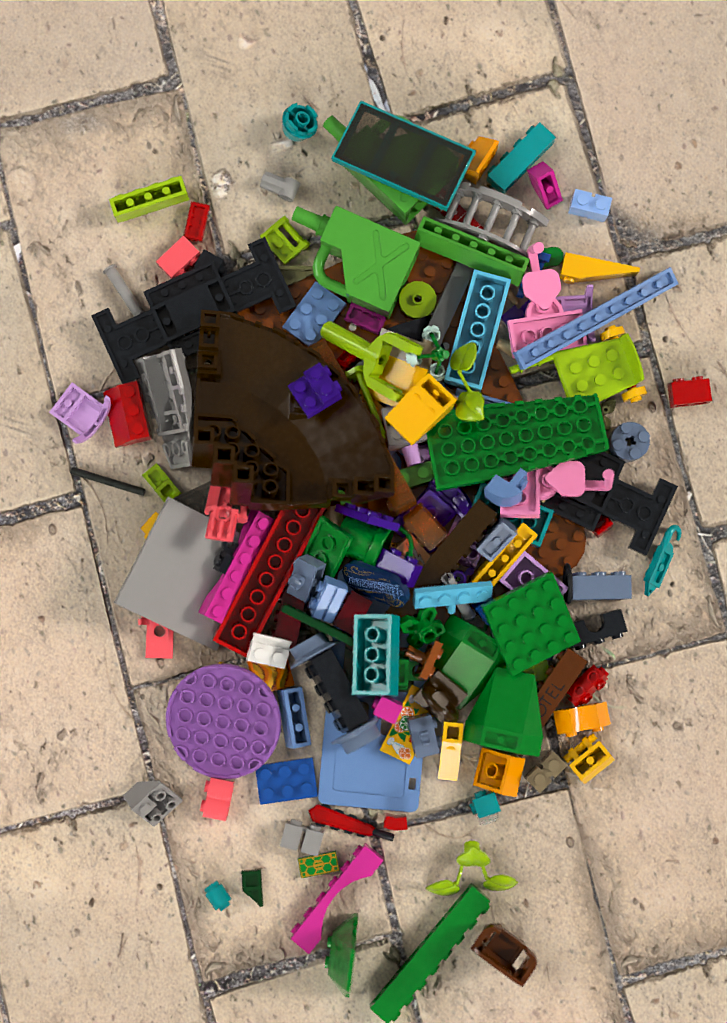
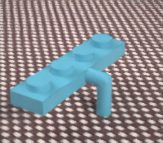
M491 581L414 588L413 606L415 609L446 606L448 613L454 614L458 604L491 601L493 585Z

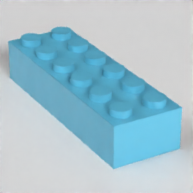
M475 269L451 356L459 347L467 343L474 342L476 344L475 362L468 371L462 370V374L473 392H481L511 279ZM449 360L444 384L467 390L458 375V370H453L450 367Z

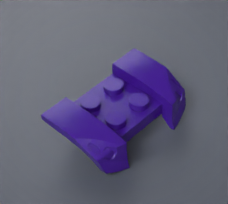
M433 477L423 493L403 513L400 512L393 519V522L399 523L400 526L408 530L427 553L430 554L438 549L433 540L435 535L456 514L463 518L471 509L472 504L470 498L460 487L436 491ZM400 530L398 532L395 531L402 538L406 537Z

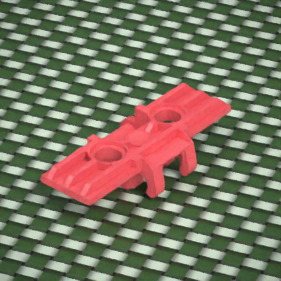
M210 486L204 511L206 515L210 514L205 534L206 539L233 542L237 523H247L248 506L240 505V510L232 509L233 505H229L230 487Z
M143 616L141 619H138V625H147L145 658L173 659L174 631L162 626L166 632L164 636L159 637L155 634V629L160 624Z

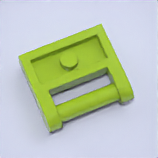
M286 216L280 218L260 235V239L266 238L271 251L284 265H287L310 245L308 240H304L289 223V219ZM284 227L299 245L294 247L279 229Z

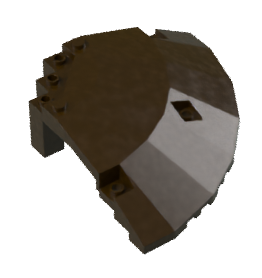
M201 310L191 467L211 468L210 486L230 487L229 505L249 506V510L275 511L330 507L331 500L351 501L352 504L394 496V464L390 453L387 451L385 438L382 437L379 421L366 408L367 404L365 401L362 402L358 396V391L351 382H346L335 367L331 364L328 365L321 358L320 353L310 347L307 349L302 346L299 340L296 339L294 341L287 336L286 332L277 327L272 329L263 326L262 322L256 321L254 323L245 320L244 316L232 312ZM320 362L322 366L326 365L332 374L330 376L333 382L337 380L341 386L342 391H340L342 399L308 419L288 389V385L304 376L303 372Z

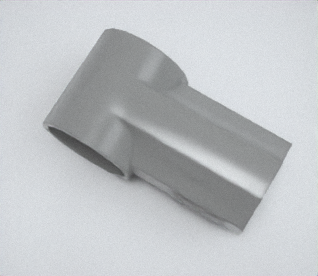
M267 171L263 174L260 188L278 194L280 198L288 202L294 201L300 187V183L292 178H282Z

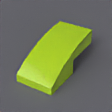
M157 463L142 474L164 503L167 497L175 499L181 494L180 490Z

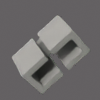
M296 819L287 821L280 846L297 851L302 831L306 833L301 852L318 857L324 834L321 826L314 824L304 826L302 821Z

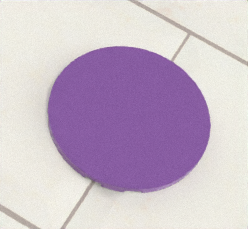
M219 663L194 670L177 685L167 705L166 728L168 737H170L177 755L182 761L190 765L193 770L208 777L235 779L256 771L270 758L280 738L281 714L273 692L259 676L237 665Z

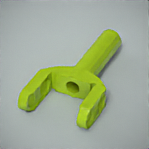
M332 321L326 322L321 328L320 335L323 339L364 361L363 375L366 386L388 399L400 402L404 397L403 391L379 378V376L383 373L393 346L406 353L421 355L423 347L398 333L390 332L377 337L371 343Z

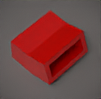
M386 813L383 828L394 831L408 830L406 814L394 815Z

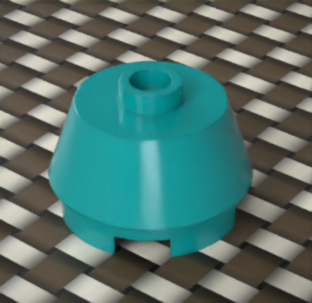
M294 103L283 113L282 129L287 138L295 142H301L314 136L317 132L318 123L316 118L318 116L309 105L305 107Z

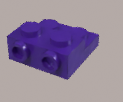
M320 362L303 372L304 376L288 385V389L308 419L342 399L340 391H342L341 386L337 380L334 382L331 380L330 376L332 374L326 365L322 366Z

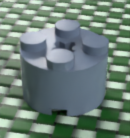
M625 422L611 432L608 438L611 455L625 461V463L638 460L649 449L650 434L642 425L635 422ZM630 439L631 445L627 446V441L625 440Z

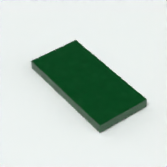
M285 602L282 604L281 612L353 646V636Z

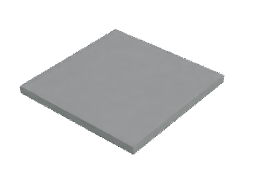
M167 497L114 603L217 651L220 644L213 641L212 638L220 623L198 613L208 593L223 574L213 569V562L215 557L224 549L221 546V541L205 538L209 517ZM235 531L233 542L238 543L241 533ZM228 542L227 547H231L233 542Z

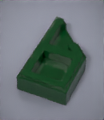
M261 869L242 870L243 892L252 898L257 905L263 907Z

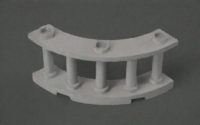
M450 180L448 188H450L453 180ZM463 181L450 204L445 219L434 218L435 221L528 258L526 250L535 228H538V226L547 227L549 219L537 210L531 208L529 211L522 207L523 202L484 186H480L479 189L470 187L471 183ZM470 197L472 201L463 223L452 220L461 198ZM481 201L492 204V209L483 229L470 225L477 206ZM502 208L510 211L512 214L503 238L490 233L499 209ZM519 218H523L528 222V228L520 247L511 243L510 239Z

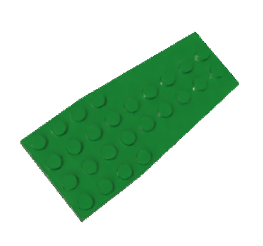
M597 393L588 396L574 395V397L568 398L555 397L548 400L535 399V401L528 402L523 400L505 404V402L484 404V420L480 421L461 420L456 416V409H454L426 433L436 491L490 482L495 475L504 479L515 476L520 468L530 472L605 452L609 449Z

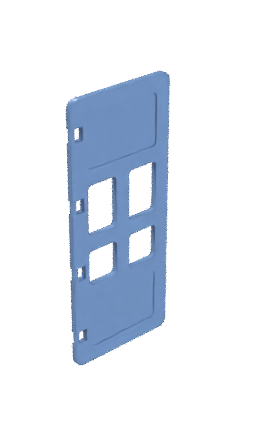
M341 569L338 573V580L346 582L342 573L343 569ZM347 584V592L351 593L353 589H351ZM364 596L372 601L366 614H384L390 607V605ZM342 602V604H341L339 610H341L342 607L344 606V603H343V602ZM400 631L399 647L409 646L406 640L409 633H402ZM332 637V641H339L331 649L343 669L346 643ZM424 643V645L418 649L425 652L428 644ZM427 680L414 681V686L420 688ZM398 691V696L390 697L403 703L408 692ZM357 695L360 702L369 704V720L377 717L373 714V709L371 708L376 696ZM326 711L318 791L319 801L326 805L403 812L416 811L419 806L423 757L417 759L414 756L409 765L380 751L387 736L383 734L361 748L346 754L341 744H332L331 742L347 732L342 733L338 731L333 723L335 719L332 713L329 714ZM381 718L375 724L379 732L381 730ZM409 778H416L415 789H408Z

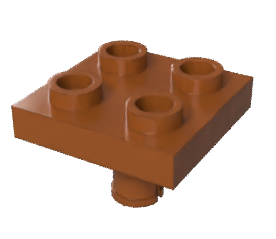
M433 641L427 645L425 652L411 645L407 647L406 650L408 651H405L404 656L419 662L413 677L419 680H427L428 677H432L435 671L433 665L436 659L439 660L443 653L442 643Z

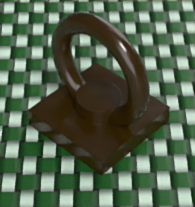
M437 669L432 677L413 695V700L440 722H443L445 719L450 722H456L459 719L456 707L467 697L468 692L440 669Z

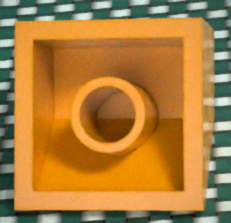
M478 136L476 141L472 140L468 147L476 150V154L464 176L465 179L475 185L477 184L496 155L499 145L497 140ZM461 156L459 159V168L464 159V156Z
M482 747L473 785L501 795L517 797L525 758Z

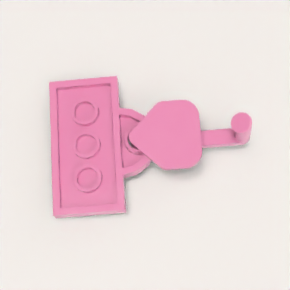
M536 242L527 249L528 258L530 259V272L523 276L522 287L525 297L531 300L525 310V318L507 321L513 359H515L513 352L583 315L582 309L564 312L561 304L555 299L561 290L560 277L553 269L540 270L538 254L544 250V245L541 242ZM584 336L561 350L588 345L587 337Z
M567 461L558 464L555 468L549 466L527 472L528 484L522 491V500L511 507L500 506V518H540V501L551 498L556 492L563 497H579L585 491H610L613 485L614 472L611 469H606L602 474L605 480H585V467L579 461ZM514 476L504 478V480L510 482Z

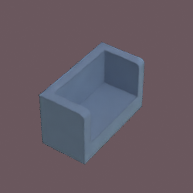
M499 517L495 524L484 533L485 536L480 542H476V550L492 562L517 535V527L507 518Z

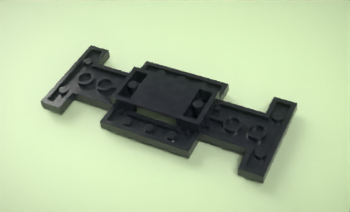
M265 237L248 244L255 260L254 263L223 277H220L213 260L144 291L150 310L122 323L116 324L109 308L91 315L122 384L141 378L133 360L168 345L170 350L181 348L185 358L197 353L200 329L185 336L184 334L200 328L201 310L225 311L237 314L270 298L273 299L279 315L297 307Z
M606 452L571 460L579 461L584 465L585 480H605L602 476L603 472L606 469L613 470L614 480L612 489L610 491H585L579 497L570 498L563 497L556 492L554 496L547 499L544 503L540 501V505L554 510V514L592 532L595 530L601 515L635 530L628 548L647 556L678 486L659 478L651 495L619 480V475L625 461ZM572 499H575V500H577V501H579V502H581V503H583V504H585V505H582V504H580V503H578V502H576V501H574V500H572Z

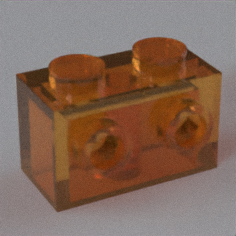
M421 502L403 516L404 528L408 533L416 535L417 542L423 548L426 546L431 551L448 537L444 526Z

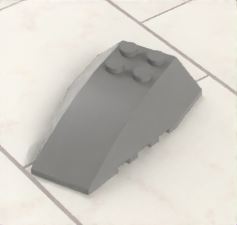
M171 349L160 354L135 359L136 368L141 376L139 382L145 403L149 402L152 410L149 413L151 418L156 420L159 427L156 429L158 437L162 436L164 440L162 447L170 468L191 466L194 404L190 375L186 369L185 356L182 353V349Z

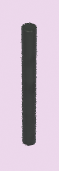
M72 467L70 472L72 475L141 496L145 494L146 489L79 468Z

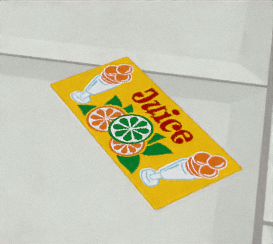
M411 685L403 701V708L395 725L392 724L380 748V751L409 765L414 757V751L406 718L428 713L425 708L413 700V695L419 690L414 685Z

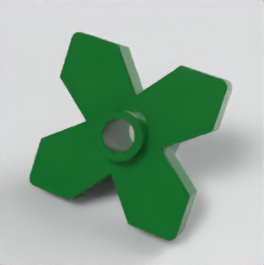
M435 607L420 608L417 618L406 615L400 619V629L403 633H409L406 640L412 647L418 649L424 643L430 644L438 636L446 632L442 622L434 619L437 615Z

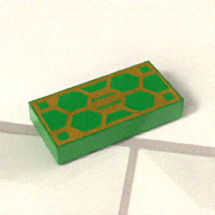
M336 851L320 853L318 857L310 855L298 858L301 878L340 871Z

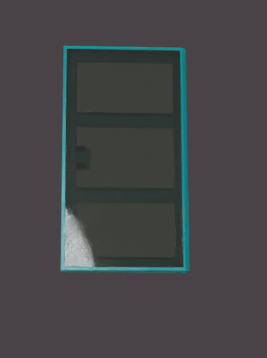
M360 101L331 160L447 212L476 154V150Z

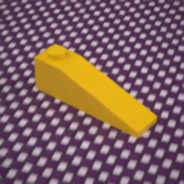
M566 252L559 277L564 283L568 284L637 276L640 272V267Z
M522 522L517 527V535L492 562L486 559L470 577L473 583L491 581L494 587L538 534Z

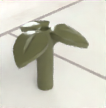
M608 399L601 405L606 431H609L611 428V420L605 415L614 411L616 406L615 399Z

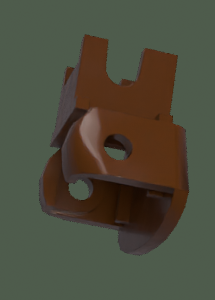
M499 923L488 924L470 948L480 958L521 987L525 985L536 969V954L525 945L523 940L514 936ZM524 949L527 956L519 968L516 969L512 965Z

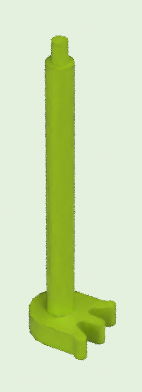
M355 366L345 372L346 378H349V381L353 379V382L358 380L369 411L379 421L382 437L386 439L385 430L369 389L366 386L363 366Z

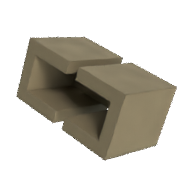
M552 750L539 761L544 766L542 769L535 765L524 776L539 793L552 782L551 776L556 778L568 766Z

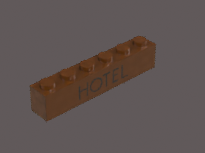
M570 647L557 654V662L554 666L551 664L545 672L547 676L543 682L540 680L536 684L542 728L588 662L586 658ZM515 753V754L518 755L519 757H521V758L523 757V754H517V753Z

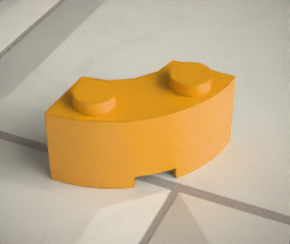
M606 701L585 704L579 707H569L553 712L557 735L565 734L566 737L576 736L579 731L592 729V732L604 730V726L611 725Z

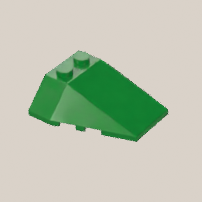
M358 913L352 914L333 930L332 936H328L327 948H331L330 956H326L324 968H328V976L344 997L348 998L351 991Z

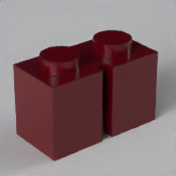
M352 590L351 593L347 592L343 600L344 606L341 610H338L333 625L353 636L354 614H366L372 601Z

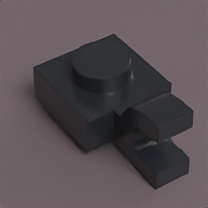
M221 541V546L224 550L215 557L213 569L223 574L226 573L233 558L232 554L239 545L236 542H233L231 547H227L228 542Z

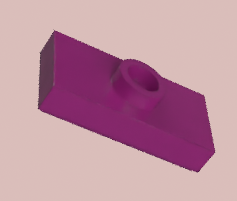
M352 302L344 321L378 335L387 317Z

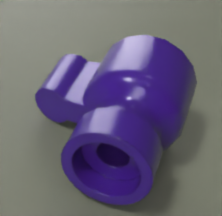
M469 567L465 572L456 570L452 573L457 584L466 583L467 576L472 575L474 569Z

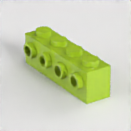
M182 176L172 177L166 181L153 183L148 187L138 188L132 192L120 194L109 199L114 217L118 223L190 200Z

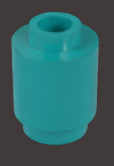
M215 881L204 889L207 893L205 896L215 911L217 909L223 911L231 905L229 901L232 898L222 883L219 884L218 881Z

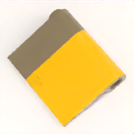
M382 328L379 336L387 332H395ZM406 337L423 347L422 354H429L433 349H436L432 341L423 339V342ZM393 346L383 373L379 378L401 389L405 396L428 374L432 359L424 358L420 365L412 367L407 363L406 352ZM368 387L372 399L390 406H396L399 403Z

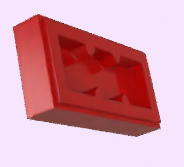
M191 201L183 235L187 240L203 242L210 205Z

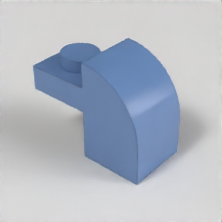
M520 468L510 482L495 475L484 489L485 498L501 507H511L518 504L522 500V491L528 484L527 472Z

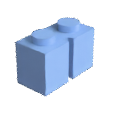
M575 189L568 214L605 222L609 214L612 198L599 194L591 197V192Z

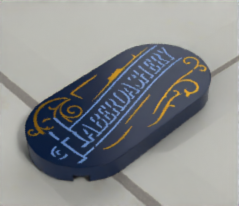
M352 560L343 567L342 573L346 583L351 589L363 596L396 608L403 607L410 599L407 585H403L400 582L402 579L394 573L358 560Z

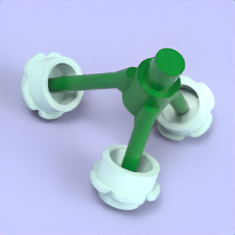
M436 325L427 326L423 330L422 338L432 341L436 349H433L429 354L421 353V355L406 353V360L412 367L420 365L424 358H431L437 361V363L430 366L428 373L436 380L441 381L445 377V369L441 363L450 354L449 351L444 350L438 343L441 334L439 328Z

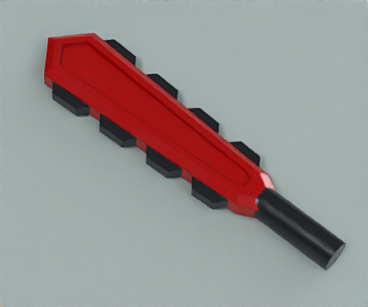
M317 804L308 810L312 822H315L318 826L325 827L327 825L330 826V829L336 831L343 829L344 833L352 834L354 832L359 837L376 836L393 842L395 834L375 828L369 823V820H359L353 814L346 815L340 809L333 810L329 805Z

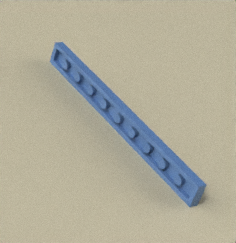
M671 267L666 268L513 352V355L520 369L524 370L679 283Z

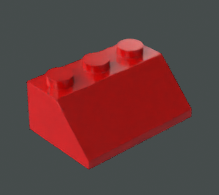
M138 381L120 384L103 392L104 397L107 395L111 400L108 417L115 448L153 439L141 386Z

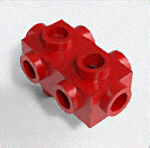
M593 664L580 678H576L567 691L570 695L568 699L576 707L578 705L581 706L583 703L587 704L592 699V695L606 685L609 673L602 666L597 668Z

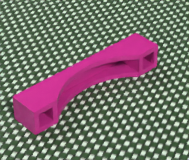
M258 510L250 511L247 523H244L242 526L238 548L234 551L226 573L222 574L216 585L208 593L198 613L220 624L223 622L275 519Z
M366 843L363 846L359 845L352 853L354 855L353 859L350 862L347 860L340 868L341 874L338 877L334 876L328 883L330 888L326 893L322 891L315 900L318 903L314 908L309 907L303 915L305 919L302 923L297 922L292 928L291 940L308 954H310L322 938L323 918L333 898L350 883L372 876L383 862V857Z

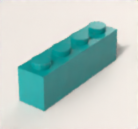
M539 122L536 126L532 125L527 130V135L524 139L519 138L513 145L514 149L510 153L508 151L505 152L500 158L501 162L497 166L494 164L487 171L486 181L496 191L505 194L554 144L556 137L543 124Z

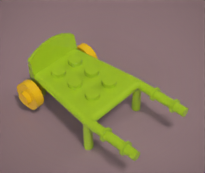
M612 325L605 328V332L599 335L602 342L557 351L526 368L541 367V364L546 362L555 364L567 398L574 397V395L588 396L597 393L599 402L627 389V392L621 394L623 402L630 401L635 403L642 400L641 397L647 394L645 386L636 387L637 384L645 379L632 339L628 333H625L623 326L616 327ZM518 363L509 367L511 374L523 373Z

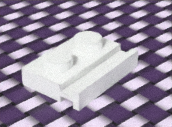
M253 632L246 660L285 669L292 641Z

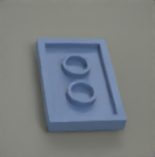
M315 281L282 328L314 350L322 339L320 335L322 326L328 321L334 322L346 306V302Z

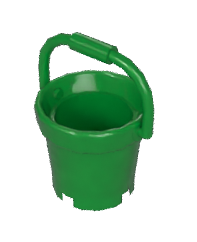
M346 516L340 526L354 537L345 556L372 566L376 565L382 549L389 548L394 534V530L368 524ZM400 526L399 530L406 535L409 542V549L405 557H413V538L408 530Z

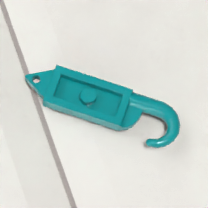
M671 525L666 530L661 544L657 546L653 554L652 561L643 579L645 581L644 595L649 596L656 588L661 586L674 555L673 546L670 543L672 535L676 531V540L679 541L682 531L678 525Z

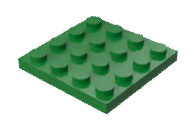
M551 571L481 605L511 676L581 642L554 574Z

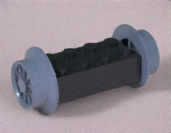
M320 632L290 649L295 659L290 668H296L309 661L305 664V672L309 679L314 680L316 693L323 697L326 711L329 714L332 713L336 729L338 731L341 730L342 733L347 732L331 743L341 744L345 753L349 754L381 736L375 725L380 717L377 716L369 720L370 718L357 695H352V686L332 649H330L337 645L339 641H329L326 634Z

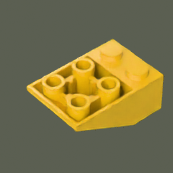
M428 373L401 399L384 419L411 445H414L453 409L457 399Z

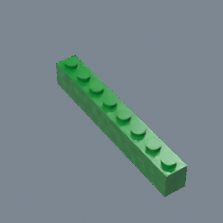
M471 883L370 1003V1009L385 1023H390L391 1020L393 1022L396 1021L401 1014L400 1010L404 1005L407 1007L414 998L412 995L417 990L421 991L427 982L425 980L429 975L433 976L439 969L438 964L442 959H448L452 953L451 949L455 944L459 945L465 938L463 934L468 929H473L478 921L476 919L480 914L484 915L488 911L490 899Z

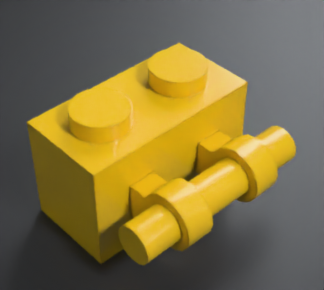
M593 733L588 737L582 738L581 743L574 748L571 747L568 753L563 756L567 763L574 758L575 761L569 766L584 784L615 761L600 741L592 745L598 739ZM588 748V750L581 756L578 755L584 749Z

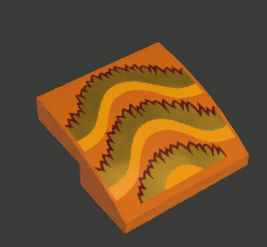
M288 658L285 669L247 661L249 671L259 676L271 691L295 685Z

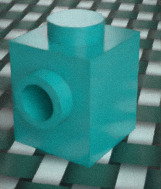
M482 790L474 793L475 797L471 798L473 803L469 804L473 815L477 814L479 819L501 811L495 792L492 791L486 792Z

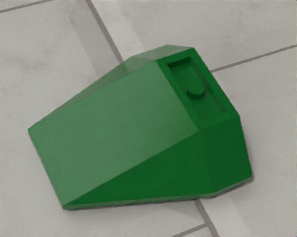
M450 614L444 624L446 632L440 635L438 641L443 644L441 647L443 653L439 660L436 659L433 667H435V671L440 669L468 692L467 697L456 707L461 710L484 690L496 667L507 669V666L494 638L461 618Z
M496 667L466 719L462 740L489 748L539 757L543 732L535 675L520 672L511 676L508 669Z

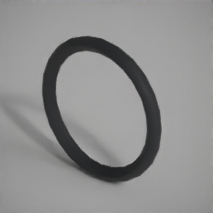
M566 563L563 568V583L568 587V590L564 594V600L566 604H570L573 594V579L571 566L569 563Z

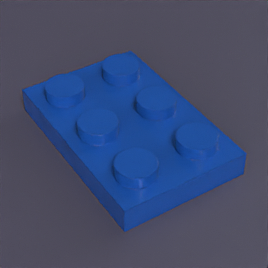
M313 757L267 763L256 770L260 805L318 797Z

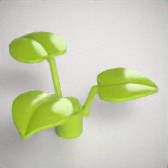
M474 342L459 347L450 359V367L453 370H458V375L467 389V392H462L456 401V404H458L456 416L464 421L484 420V397L480 392H473L462 374V370L468 371L475 362L477 346Z
M467 841L464 843V853L456 858L457 863L460 864L456 881H438L427 886L426 890L441 896H450L458 893L460 887L457 885L460 882L464 866L481 867L486 880L483 882V886L488 890H508L516 886L518 881L508 875L489 877L485 866L490 863V858L480 849L479 842Z

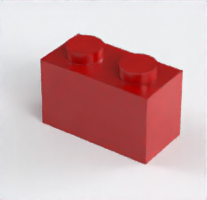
M703 376L692 377V380L684 381V378L673 379V382L667 386L670 408L710 403L712 395L709 378L703 379Z

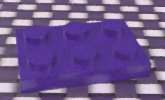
M347 502L344 505L336 504L334 510L362 522L397 532L400 527L399 523L393 522V517L382 515V513Z

